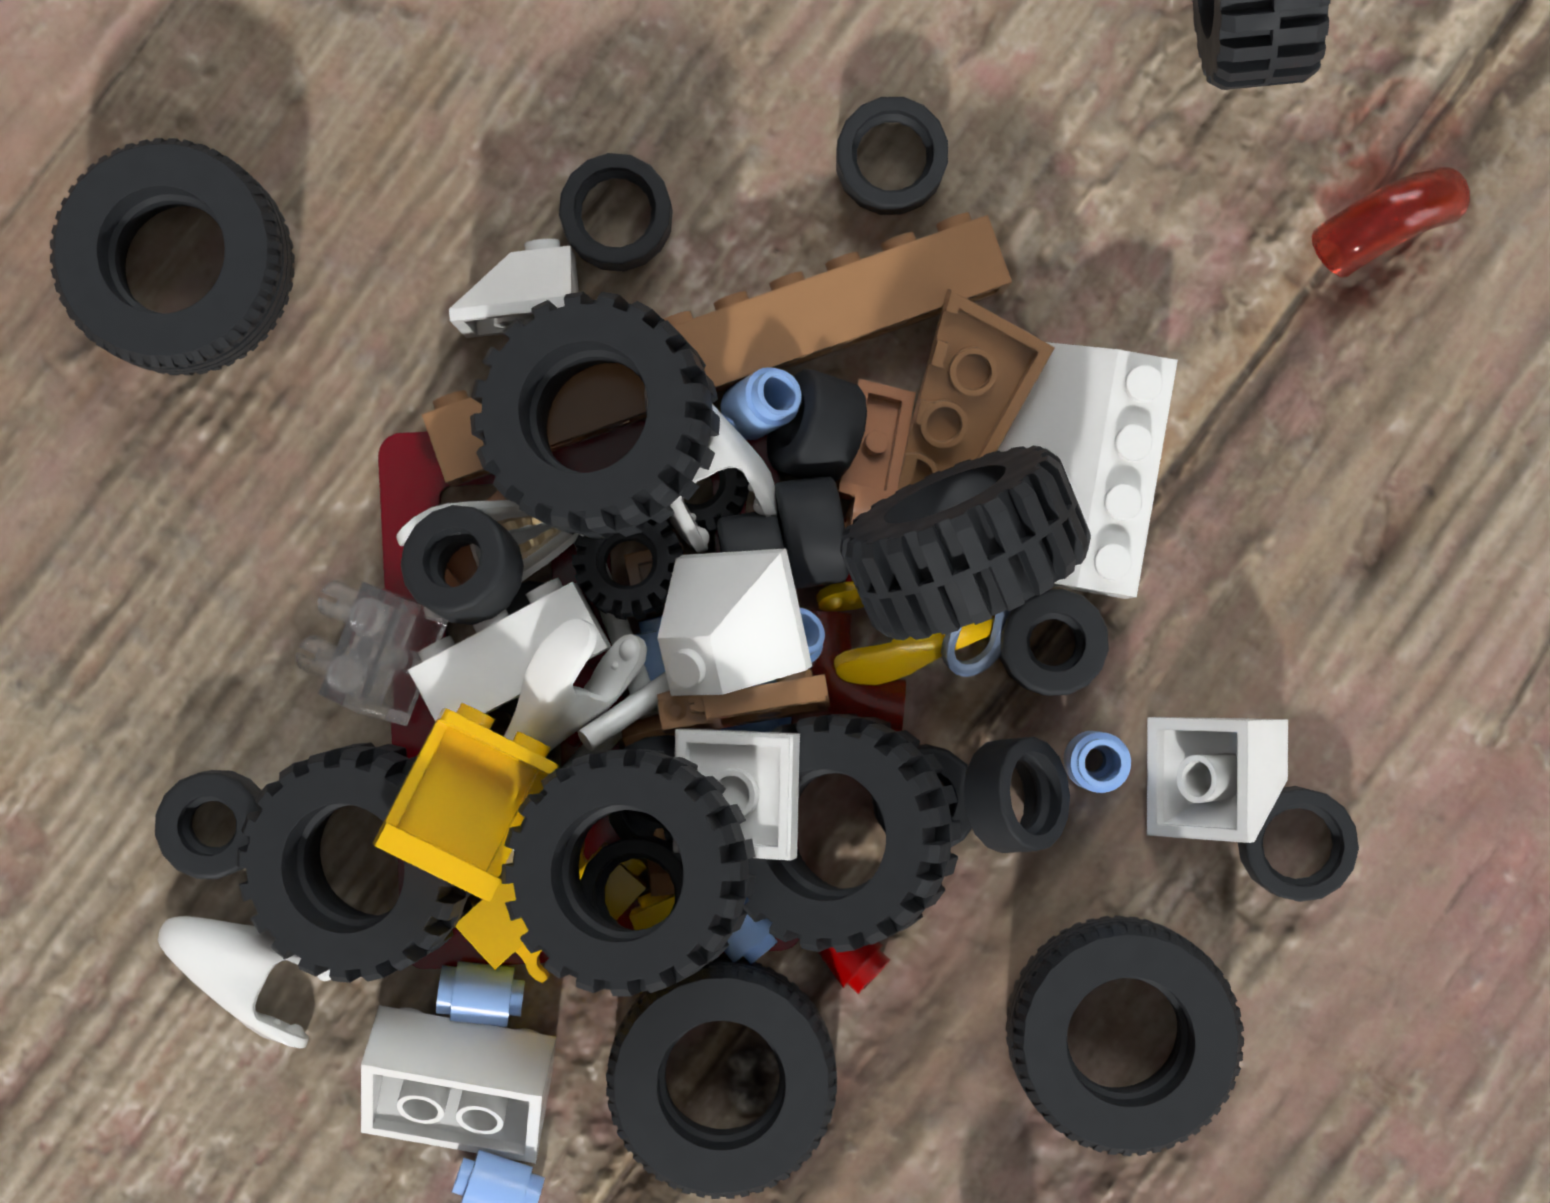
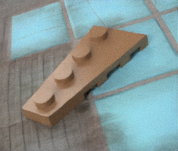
M947 289L910 424L897 488L901 489L909 484H915L925 479L924 477L939 470L941 472L954 467L957 463L968 459L974 460L983 457L987 453L997 451L1055 347L960 294Z

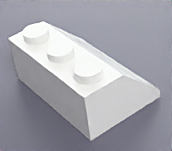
M379 1005L361 1063V1133L473 1153L482 1150L507 1159L536 1164L553 1072L556 1037L543 1035L526 1028L515 1030L485 1024L450 1021L448 1017L425 1014L414 1008L397 1009Z

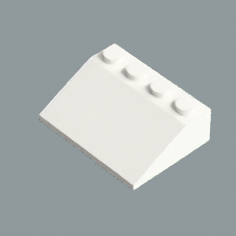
M1046 342L1055 347L997 451L1004 452L1019 446H1024L1025 448L1033 445L1041 446L1057 455L1063 464L1090 530L1091 540L1089 550L1082 564L1075 565V571L1066 579L1058 580L1053 586L1123 599L1135 598L1138 592L1178 360L1119 349Z

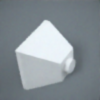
M538 239L526 242L524 244L525 251L510 252L449 308L450 321L466 338L504 334L503 330L515 319H518L524 325L535 319L531 308L546 300H549L557 308L565 306V294L579 292L576 259L571 246L560 247V240Z
M786 548L681 555L676 558L657 637L671 696L723 695L806 671L812 666Z
M1147 717V835L1243 843L1255 842L1288 780V720Z

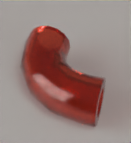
M1434 167L1407 175L1385 185L1354 202L1315 228L1311 236L1314 250L1323 265L1339 277H1348L1381 254L1408 239L1426 231L1457 222L1466 213L1470 203V189L1467 180L1459 171L1453 168Z
M809 610L819 618L825 631V640L821 654L812 662V666L809 669L812 670L813 676L825 674L831 706L828 707V712L832 715L857 714L858 717L863 718L877 717L891 722V729L902 731L906 679L900 678L879 685L855 684L841 679L836 674L834 659L837 655L853 649L851 640L852 614Z

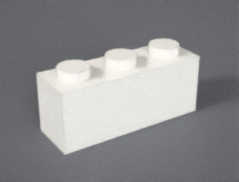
M555 578L527 593L526 596L530 605L509 615L505 609L493 619L473 625L476 634L457 644L454 643L451 636H447L419 651L418 654L422 663L408 671L434 720L436 721L443 708L457 712L461 703L487 715L519 698L524 674L540 644L557 627L568 620L582 619L595 626L598 633L597 641L589 659L610 649L612 646L578 583L571 582L563 586L559 578Z

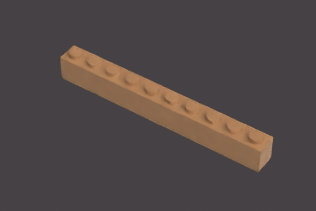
M966 212L936 224L938 232L916 240L914 232L901 234L881 243L883 252L863 259H860L858 252L844 254L825 263L827 272L807 279L804 278L802 271L794 272L770 282V292L750 299L747 291L737 292L715 301L713 304L716 311L693 318L691 311H684L666 317L664 320L668 321L698 352L706 364L704 371L714 382L716 393L718 394L726 391L732 385L759 369L772 367L786 370L941 315L947 289L975 303L1005 292L1012 283L988 215L972 220L970 213ZM604 363L586 368L569 379L557 393L550 408L547 435L551 451L562 449L646 419L645 385L640 377L633 370L622 364ZM466 390L453 392L434 400L435 410L421 415L445 482L451 487H455L492 474L483 469L476 453L480 447L484 446V443L479 438L473 436L471 432L470 416L475 413H481L482 404L468 397Z

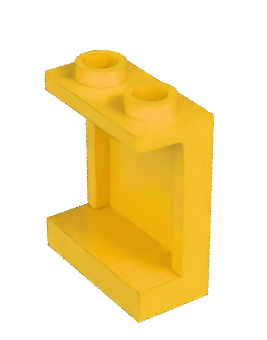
M461 703L457 712L447 708L441 710L376 835L373 845L490 903L501 882V879L498 877L502 871V864H506L513 850L504 846L509 827L521 826L524 816L519 813V807L528 794L541 792L543 789L541 780L557 769L559 765L546 758L551 749L549 746L517 731L513 741L490 730L495 719L471 706Z

